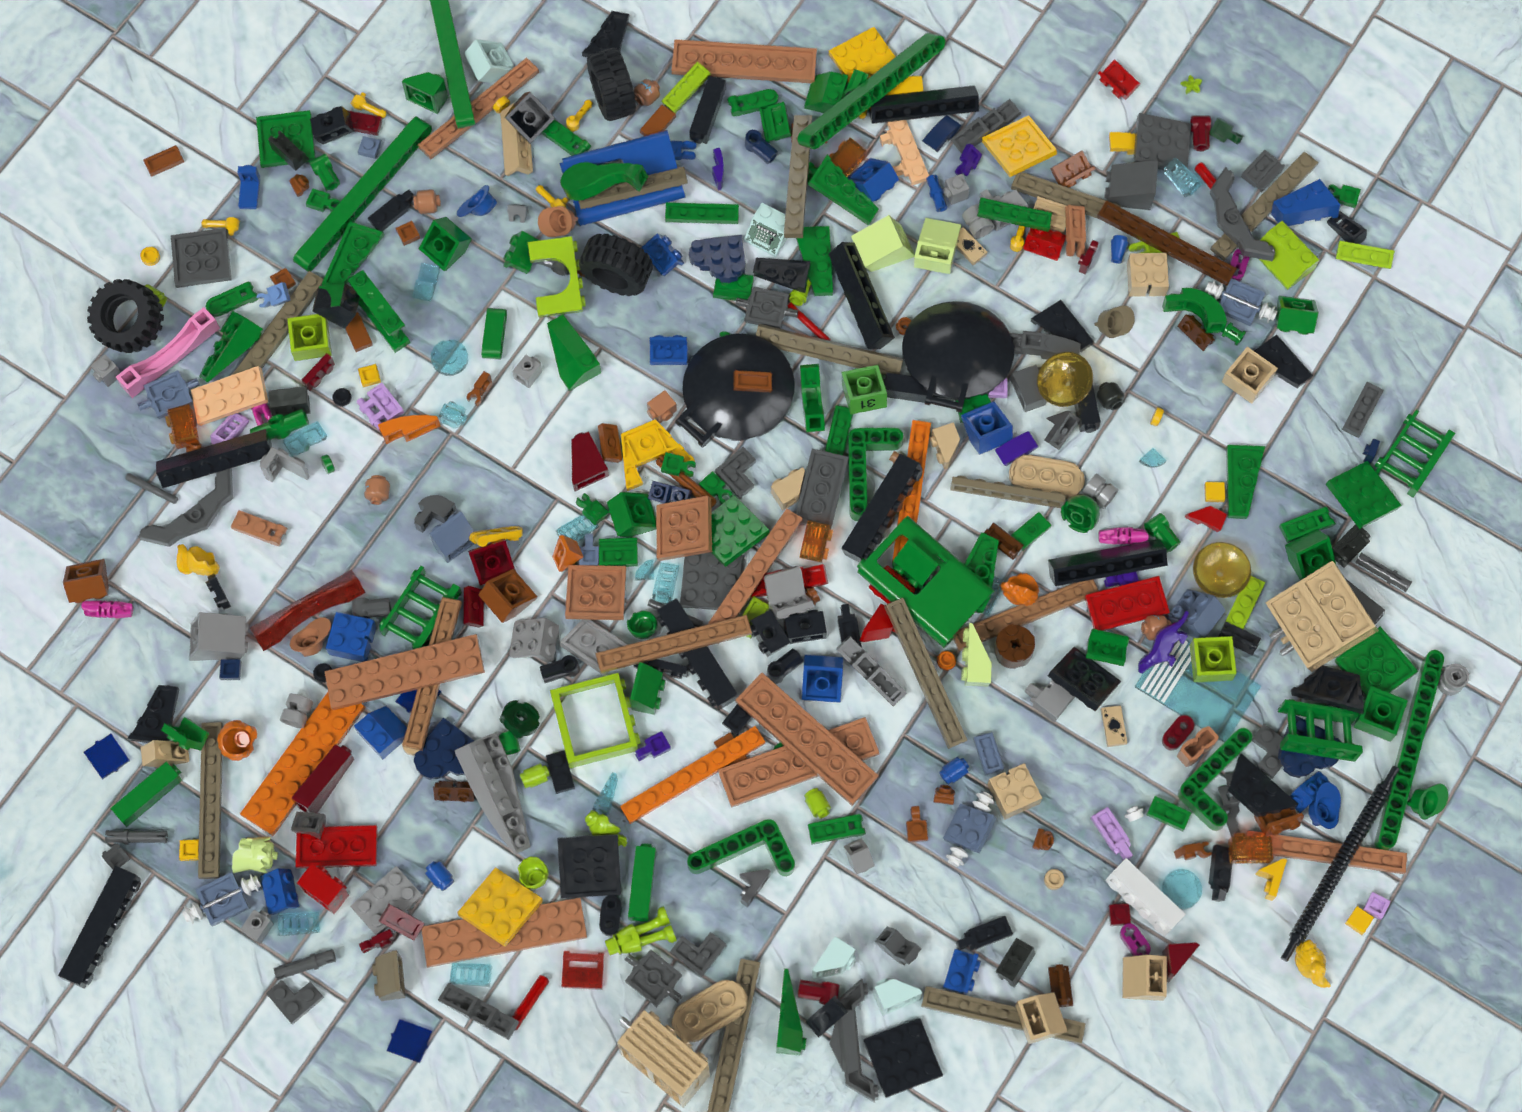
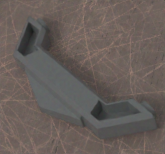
M1225 167L1210 191L1214 201L1217 226L1238 246L1243 256L1273 261L1275 255L1273 246L1268 245L1266 241L1254 239L1246 222L1242 219L1229 193L1233 184L1234 174Z
M232 469L217 472L215 489L198 501L186 513L181 514L166 527L157 525L145 526L140 531L139 539L170 547L182 538L208 529L221 508L233 499Z
M861 979L838 999L848 1012L834 1024L829 1045L842 1072H844L845 1085L875 1103V1098H878V1086L873 1085V1080L863 1075L861 1070L855 1008L864 1001V995H868L867 983H863V979Z

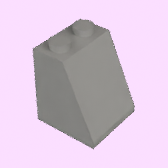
M199 612L191 623L189 660L241 659L248 650V642H245V635L248 634L249 629L246 617Z

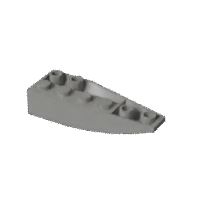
M495 732L455 750L478 803L502 840L514 855L530 848L513 769L497 733Z

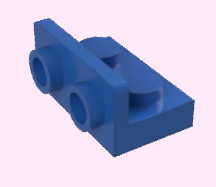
M657 233L641 248L645 253H648L660 274L665 276L676 265L682 266L684 264L681 259L683 256L677 249L671 246L672 241L666 235L662 236Z
M954 949L943 989L962 995H967L968 991L972 992L975 980L972 979L973 972H978L981 963L980 960H977L979 954L975 953L973 955Z

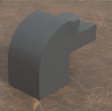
M430 495L423 498L418 503L422 512L417 513L414 524L416 529L423 533L433 518L445 523L455 513V503L440 495Z
M888 926L875 940V943L883 951L904 966L913 962L921 951V948L916 943L906 940L896 929Z

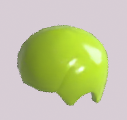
M530 856L525 858L518 866L519 880L528 889H537L544 886L549 877L547 865L538 857Z

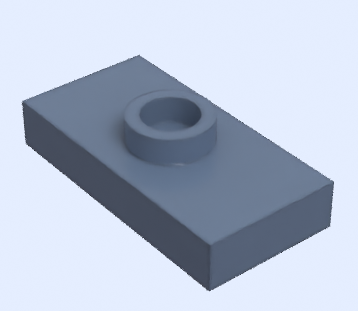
M993 732L974 737L973 740L984 774L989 775L1004 771Z

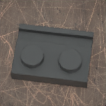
M1264 150L1242 173L1241 178L1254 188L1257 187L1262 193L1284 169L1285 165L1279 163L1278 159Z

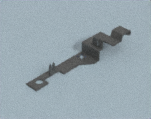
M1232 772L1224 774L1227 786L1218 787L1223 803L1222 809L1225 812L1230 810L1231 813L1227 814L1228 820L1226 823L1236 855L1239 856L1247 853L1244 844L1239 845L1237 841V832H1240L1236 821L1239 812V801L1236 798L1234 799V797H1230L1228 800L1226 794L1230 793L1228 792V787L1232 779Z

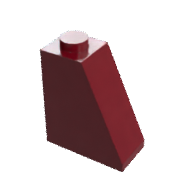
M589 431L575 435L571 439L572 485L576 492L608 477L609 472Z

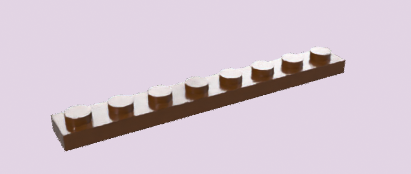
M1107 200L1097 215L1098 219L1163 253H1167V255L1228 286L1237 268Z

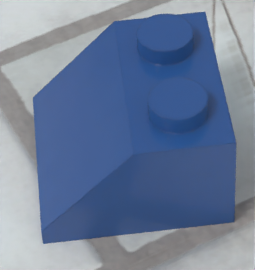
M874 158L868 159L847 177L872 202L879 200L882 194L892 189L899 180L890 162Z
M995 402L961 415L970 443L979 455L1013 439V426Z
M804 656L802 700L841 702L843 657Z
M387 706L368 713L354 725L357 733L382 760L403 743L407 727Z

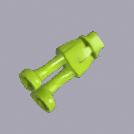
M665 907L658 908L657 916L653 920L636 926L630 924L616 934H613V938L605 940L610 956L618 952L621 955L642 951L643 946L660 940H667L670 943L677 941L672 926L669 925L671 923ZM666 926L662 930L655 932L653 934L642 937L639 936L652 929Z

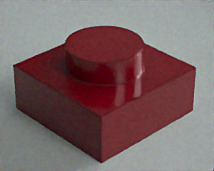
M1129 904L1108 906L1110 926H1123L1131 923Z

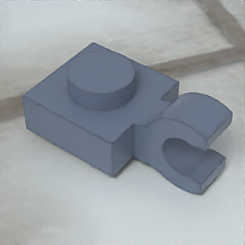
M593 533L585 534V547H580L584 557L579 560V565L599 566V546H593Z

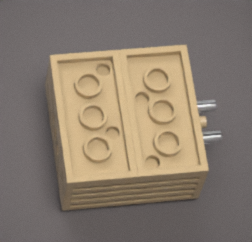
M1333 561L1265 602L1280 625V628L1269 634V636L1274 640L1285 633L1286 636L1281 638L1282 643L1291 642L1290 645L1280 650V654L1285 656L1291 651L1296 650L1307 669L1311 672L1379 631Z
M644 1010L633 1024L625 1017H622V1020L620 1019L619 1021L621 1023L620 1026L626 1032L617 1042L621 1055L684 1108L710 1076L707 1057L699 1051L696 1054L691 1048L692 1045L684 1038L678 1039L675 1030L667 1024L664 1027L659 1021L660 1018L652 1011L648 1013Z

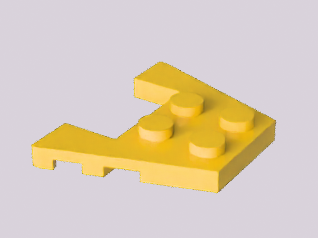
M656 419L621 433L627 491L643 485L636 467L651 462L661 455L665 456V453L683 456L684 462H695V459L672 438V435Z

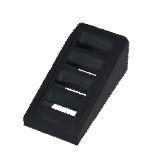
M1339 211L1337 218L1331 217L1327 220V224L1345 242L1361 244L1366 239L1367 230L1341 211Z

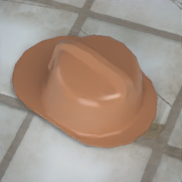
M550 207L542 210L539 214L538 226L540 231L547 237L565 236L574 229L579 218L575 217L573 211L565 207Z
M318 618L310 622L292 637L289 644L291 649L301 652L304 657L317 654L323 648L324 638L331 629L330 620Z

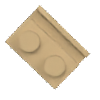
M1038 196L1033 209L1051 212L1050 229L1064 233L1066 228L1065 206L1067 205Z

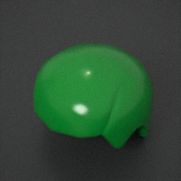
M644 610L637 613L634 612L630 620H627L629 632L635 638L641 640L651 637L658 626L656 617L651 612Z

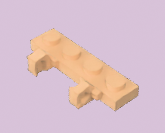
M907 121L887 122L889 130L887 133L880 135L879 141L882 147L884 144L896 146L901 157V163L899 166H892L897 176L903 174L905 177L908 176L912 185L925 182L929 174Z

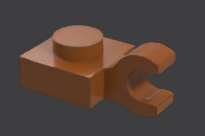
M483 371L474 384L473 390L467 394V401H470L473 397L477 398L475 406L481 404V396L484 392H488L492 386L489 373Z
M911 806L912 821H906L908 842L928 841L926 820H920L919 806Z
M1202 842L1184 845L1175 850L1174 854L1176 859L1184 858L1185 860H1191L1196 858V854L1201 858H1207L1212 855V852H1205L1204 847L1209 845V843Z

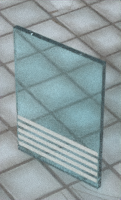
M1178 640L1170 655L1176 658L1173 666H1169L1168 662H1163L1150 667L1142 673L1135 688L1180 716L1187 715L1191 717L1194 724L1201 729L1210 726L1219 736L1218 739L1225 743L1232 732L1235 731V727L1250 703L1254 700L1261 686L1236 671L1237 674L1233 681L1194 682L1190 642L1186 640L1183 645Z

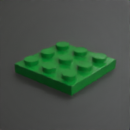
M310 110L256 117L261 168L289 165L271 148L268 140L270 136L276 139L279 136L278 131L284 133L294 145L309 158L307 162L316 158Z
M1368 461L1328 480L1326 486L1359 529L1398 510L1402 506Z
M735 495L711 512V553L725 567L770 533L769 529Z
M1381 626L1378 627V632L1353 646L1334 660L1342 671L1360 675L1362 695L1364 697L1370 686L1391 693L1418 672Z

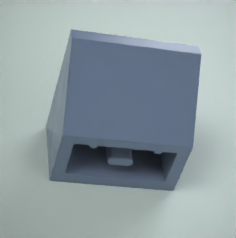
M461 511L458 514H452L445 523L435 526L431 533H429L434 547L446 563H449L474 545L469 539L470 534L474 530Z
M1187 589L1166 618L1171 623H1175L1182 618L1185 611H1189L1188 617L1180 629L1190 636L1206 638L1226 610L1214 595Z

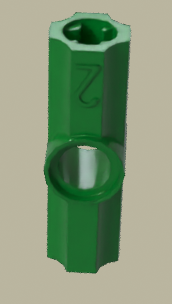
M300 409L285 416L282 414L275 415L267 423L251 428L250 433L266 429L270 440L273 438L284 439L290 435L291 431L309 425V420L305 411Z

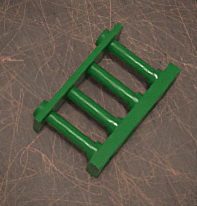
M364 270L349 278L348 282L360 297L358 305L394 353L410 344V340L401 330L405 324Z
M1417 409L1413 415L1408 414L1403 422L1406 425L1386 456L1384 458L1380 456L1375 464L1377 474H1379L1381 469H1384L1407 483L1408 487H1410L1407 494L1414 498L1455 435V432L1450 429L1446 435L1443 433L1440 435L1415 419L1419 413ZM1411 425L1436 440V443L1439 445L1436 449H1430L1407 435L1406 431ZM1400 440L1426 454L1429 459L1427 464L1424 462L1420 463L1397 449L1396 446ZM1393 454L1417 469V472L1420 474L1417 478H1412L1387 463V460Z
M421 565L418 570L413 571L410 577L411 581L387 618L384 617L379 625V630L383 636H386L388 631H391L411 642L413 649L426 647L430 644L440 606L439 603L435 604L415 593L414 591L418 585L422 583L442 594L444 598L458 600L462 594L460 587L454 583L451 588H445L425 577L426 571ZM409 599L433 611L431 619L425 620L405 609L404 607ZM399 614L423 627L420 636H414L394 624Z
M1285 699L1279 706L1278 712L1287 714L1289 732L1280 742V750L1355 762L1363 753L1361 745L1352 743L1351 724L1359 716V713L1341 708L1298 702L1293 699ZM1295 715L1306 717L1307 737L1297 734ZM1314 718L1324 720L1326 740L1315 737ZM1332 721L1343 723L1344 743L1334 740Z

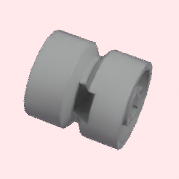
M979 204L971 206L962 214L966 225L970 226L969 230L975 239L988 235L995 227L991 219L977 217Z
M1095 474L1087 483L1082 493L1092 499L1095 498L1096 503L1104 509L1112 501L1119 489L1110 483L1105 484L1106 480L1100 475Z
M1460 664L1449 665L1440 675L1438 682L1439 690L1449 696L1458 694L1469 681L1467 669Z
M290 693L286 701L287 708L283 709L280 721L295 728H304L307 721L306 714L310 713L313 701L304 696Z

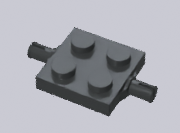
M753 287L748 300L737 298L735 303L736 306L746 307L745 323L755 325L762 324L781 329L786 316L797 318L798 310L788 308V293Z
M650 949L645 957L639 961L630 953L625 957L624 960L633 966L632 972L625 982L655 1007L668 996L677 1003L682 999L683 996L674 990L675 984L682 977V974Z

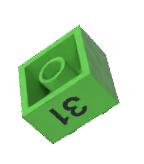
M878 365L841 372L842 388L850 415L887 407V392Z

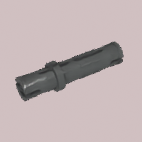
M1362 552L1355 562L1386 580L1389 585L1393 584L1404 592L1408 590L1412 581L1399 575L1398 571H1392Z
M124 829V831L106 830L105 835L113 836L105 837L106 843H123L128 845L129 843H167L168 840L166 838L168 837L167 830L130 831L129 829Z
M333 949L316 955L313 953L310 954V957L275 967L274 974L277 980L307 970H317L320 966L336 962V956Z

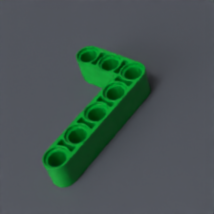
M855 428L850 431L848 437L849 514L852 520L858 521L867 507L866 451H895L900 449L904 436L900 429ZM854 437H859L861 441L855 442L852 439ZM878 437L880 441L875 442L871 438ZM897 437L899 440L894 442L890 438ZM860 455L862 458L857 460L853 456ZM859 472L862 476L855 477L853 473ZM860 490L862 494L856 495L853 491ZM861 508L863 511L861 513H857L854 511V509Z
M1246 728L1238 729L1178 790V798L1204 824L1214 831L1221 830L1224 827L1228 816L1203 790L1247 748L1252 740V733ZM1237 736L1245 737L1246 742H1240ZM1224 749H1230L1233 755H1226ZM1211 762L1218 763L1220 768L1214 769L1211 766ZM1197 775H1203L1206 778V782H1200L1197 779ZM1183 789H1190L1193 795H1186ZM1198 803H1205L1207 805V809L1203 810L1199 808ZM1213 816L1220 817L1222 823H1215L1213 821Z
M771 819L759 822L690 854L687 859L689 871L693 874H700L765 844L780 875L790 876L794 872L795 862L778 825ZM770 826L774 829V832L766 834L763 831L764 828ZM754 835L756 840L748 842L745 839L746 836ZM730 843H735L738 845V848L731 851L727 846ZM780 844L783 849L780 852H775L772 846ZM712 851H717L720 856L717 859H712L709 854ZM698 859L702 864L699 867H693L691 862ZM783 862H789L791 868L784 870L780 865Z

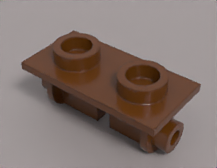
M1185 314L1178 327L1202 351H1205L1209 344L1214 343V335L1205 333V329L1200 328L1202 324L1193 315Z
M994 522L984 532L999 540L998 549L1012 560L1015 559L1024 546Z
M452 781L435 782L433 787L434 800L474 802V793L468 782H457L456 787H453Z
M1063 964L1048 967L1051 993L1055 994L1059 1007L1073 1006L1069 967L1063 966Z

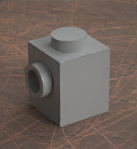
M962 174L945 180L943 193L951 205L968 199L969 187Z
M105 354L91 365L94 371L92 374L99 383L102 381L107 387L117 380L116 376L121 373L118 367Z
M525 355L512 371L514 379L530 388L542 373L541 362L533 356Z
M862 838L844 846L849 863L856 874L866 872L875 866L869 848Z
M253 910L240 931L261 944L274 923L270 920L271 916L263 910L260 913Z

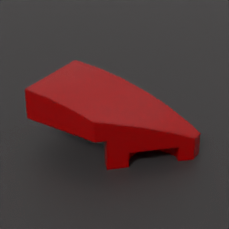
M1208 506L1186 514L1185 518L1197 525L1202 523L1212 530L1219 532L1222 529L1227 514L1212 506Z

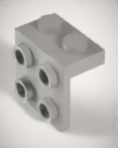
M271 447L268 454H265L260 460L261 470L265 478L270 482L274 481L282 467L306 480L310 476L303 460L298 457L292 458L288 456L289 454L281 448L277 450Z
M799 566L765 575L764 581L769 610L771 609L777 618H787L791 614L804 613L808 609L814 608L813 601L805 594L802 571Z
M546 618L515 621L509 656L512 658L537 657L547 663L553 662L559 625Z

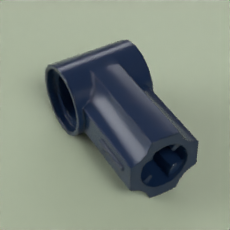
M753 129L746 133L745 148L750 152H754L765 163H772L778 155V151L762 138L759 131ZM750 139H755L757 142H754V143H753V142H750L749 140H750Z

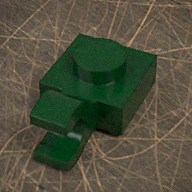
M1219 117L1209 132V135L1223 143L1229 139L1239 144L1244 137L1232 131L1234 125Z

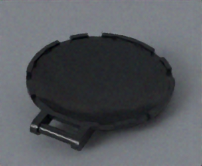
M953 301L933 305L920 312L910 322L903 337L902 356L909 374L927 390L925 405L934 404L955 409L956 412L962 413L965 399H970L977 395L983 396L993 391L997 385L1005 380L1013 364L1014 345L1007 327L992 312L972 303ZM933 395L939 396V397L948 398V399L957 400L958 402L950 401V400H946V399H941V398H937V397H933Z
M730 334L710 341L697 351L686 368L682 390L687 409L677 418L675 424L679 427L682 426L698 441V445L702 448L714 437L731 439V441H743L768 433L784 419L791 407L795 383L793 371L787 358L771 342L750 334ZM734 371L772 373L771 393L735 391ZM690 418L706 432L704 436L687 422Z

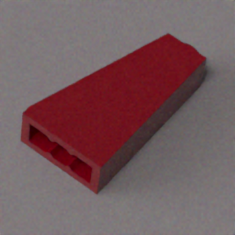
M336 744L332 747L292 796L291 799L297 808L303 812H319L354 761V757L351 754L352 751L344 745L339 747Z

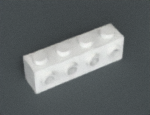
M1127 858L1105 880L1111 889L1117 891L1127 904L1132 905L1139 915L1150 922L1154 929L1164 937L1186 915Z

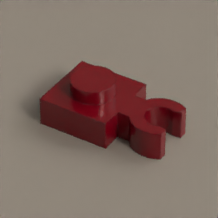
M1092 240L1086 254H1081L1078 261L1080 273L1086 275L1099 242Z
M389 929L371 937L372 939L359 943V946L364 954L374 948H387L396 939L393 932Z

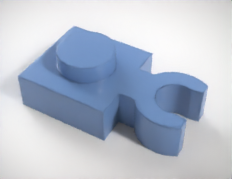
M283 282L266 288L268 294L260 293L257 295V298H264V303L259 305L262 308H267L270 304L275 307L291 301L286 283Z

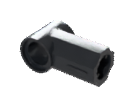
M791 649L777 661H773L768 665L767 677L775 684H778L786 675L801 665L804 660L797 650ZM778 670L780 671V674L773 675L771 671Z
M567 655L559 661L540 666V671L544 683H548L567 676H576L580 671V666L574 656ZM568 663L575 664L574 668L570 670L565 667Z

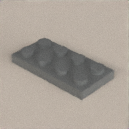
M812 448L795 513L803 518L800 524L831 531L849 457Z

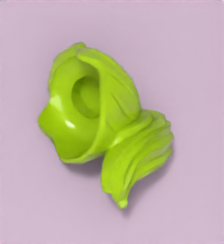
M591 810L585 817V822L592 835L618 834V846H627V838L619 834L621 829L615 824L610 823L606 815L598 814L597 811Z

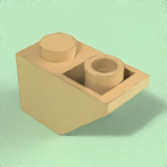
M954 422L932 429L931 437H929L932 447H935L937 450L936 457L938 463L942 464L944 469L949 467L960 443V437Z
M803 467L799 470H792L784 479L779 478L772 483L771 494L782 510L799 502L805 478V469Z
M153 740L141 747L142 766L160 767L166 761L169 765L189 762V752L179 747V742Z

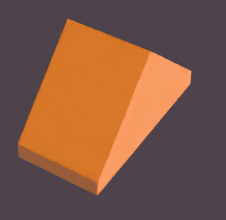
M564 535L559 536L552 557L558 571L562 572L568 568V565H573L584 556L577 541Z

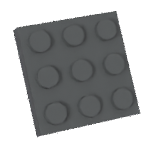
M1139 113L1136 124L1133 163L1155 160L1158 161V169L1186 174L1188 170L1191 123Z
M226 228L171 235L176 288L232 280Z
M711 552L686 556L684 558L681 606L684 608L717 610L741 576L742 555L726 567Z

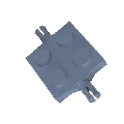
M175 371L143 385L147 392V400L137 403L140 411L151 406L155 410L157 417L161 419L193 405L189 389L200 384L197 378L186 382L182 379L180 372Z

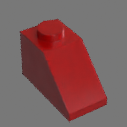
M880 603L862 632L861 642L887 639L892 632L896 633L885 610V605Z

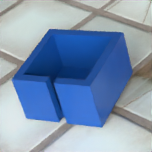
M336 612L326 645L328 654L359 662L367 661L371 649L370 643L373 642L377 628L374 620Z

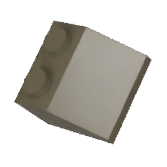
M397 950L375 957L376 964H372L373 975L377 976V984H374L375 996H379L381 1001L406 998L402 957Z

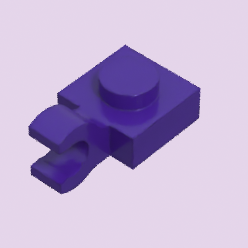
M966 144L959 158L962 164L955 170L956 175L963 174L968 176L970 170L976 169L982 154L972 144Z
M1136 572L1105 577L1104 584L1106 588L1137 582L1139 579Z
M661 731L645 739L644 743L646 746L636 750L635 756L638 761L645 759L650 754L653 758H656L670 751L671 746Z

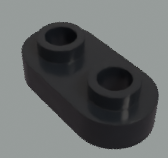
M215 574L208 576V581L205 583L210 592H215L217 597L213 599L217 607H222L223 610L231 607Z
M615 895L606 896L601 904L599 928L606 936L616 934L620 928L622 904ZM614 902L615 906L613 908H609L608 903ZM607 922L613 923L611 928H607L605 925Z

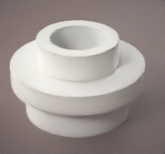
M1134 806L1127 809V814L1124 815L1125 818H1128L1129 822L1143 817L1142 811L1144 810Z

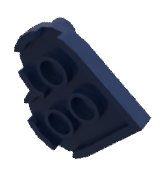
M742 235L692 241L689 249L691 265L693 266L694 264L700 267L701 271H709L712 277L720 279L722 283L737 281L738 277L745 273L746 269Z
M1295 715L1297 734L1307 737L1306 720ZM1314 724L1315 737L1326 740L1325 729ZM1287 726V729H1286V732H1285L1284 737H1285L1287 734H1289V732H1288V726ZM1334 736L1335 741L1341 742L1339 738ZM1280 749L1278 753V760L1280 759L1284 772L1296 778L1311 774L1315 768L1321 770L1330 768L1339 760Z
M443 717L426 738L423 751L419 750L415 753L414 764L417 771L422 777L429 780L444 778L449 773L456 776L465 775L455 750L474 742V740Z

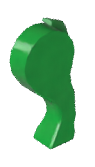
M582 162L568 168L563 173L560 183L569 199L580 201L593 197L614 184L621 182L629 183L635 190L640 192L648 175L643 165L610 163L596 165Z

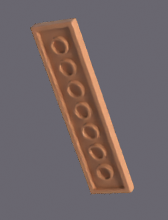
M674 39L671 71L674 75H685L698 61L711 73L712 77L813 83L815 81L817 49Z
M474 634L325 671L331 709L336 710L485 673L478 636Z
M761 673L735 700L741 708L851 806L879 778L878 774L765 674Z
M866 717L828 730L862 761L879 755V750ZM785 746L718 769L731 808L819 777Z
M581 898L540 905L506 947L464 919L423 926L421 929L428 968L587 938Z

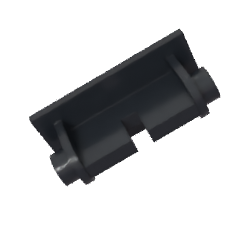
M1226 621L1218 636H1232L1233 647L1252 656L1261 639Z

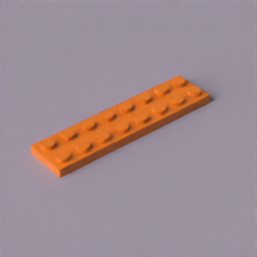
M327 692L306 721L304 728H301L240 815L271 836H274L295 807V803L291 799L292 796L335 744L339 745L364 711L365 706L360 703L332 710L329 693Z

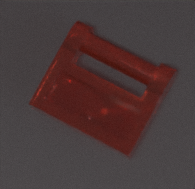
M564 951L561 987L602 990L604 953L580 954ZM570 961L597 962V968L569 966Z

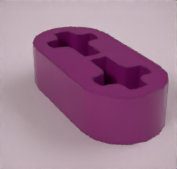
M1237 249L1233 253L1230 265L1239 269L1238 275H1233L1232 279L1240 282L1244 277L1250 257L1243 256L1241 263H1239V255H1242V253Z
M1128 923L1121 928L1120 938L1133 956L1143 955V953H1137L1138 946L1136 942L1140 947L1144 946L1146 948L1144 955L1150 954L1151 947L1134 924ZM1125 929L1134 931L1132 934L1135 939L1134 941L1130 936L1126 937L1124 935L1126 933Z

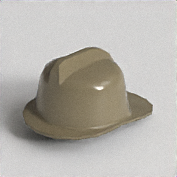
M1128 306L1104 310L1100 313L1098 322H1095L1094 325L1108 338L1122 336L1132 329L1135 319L1134 312Z

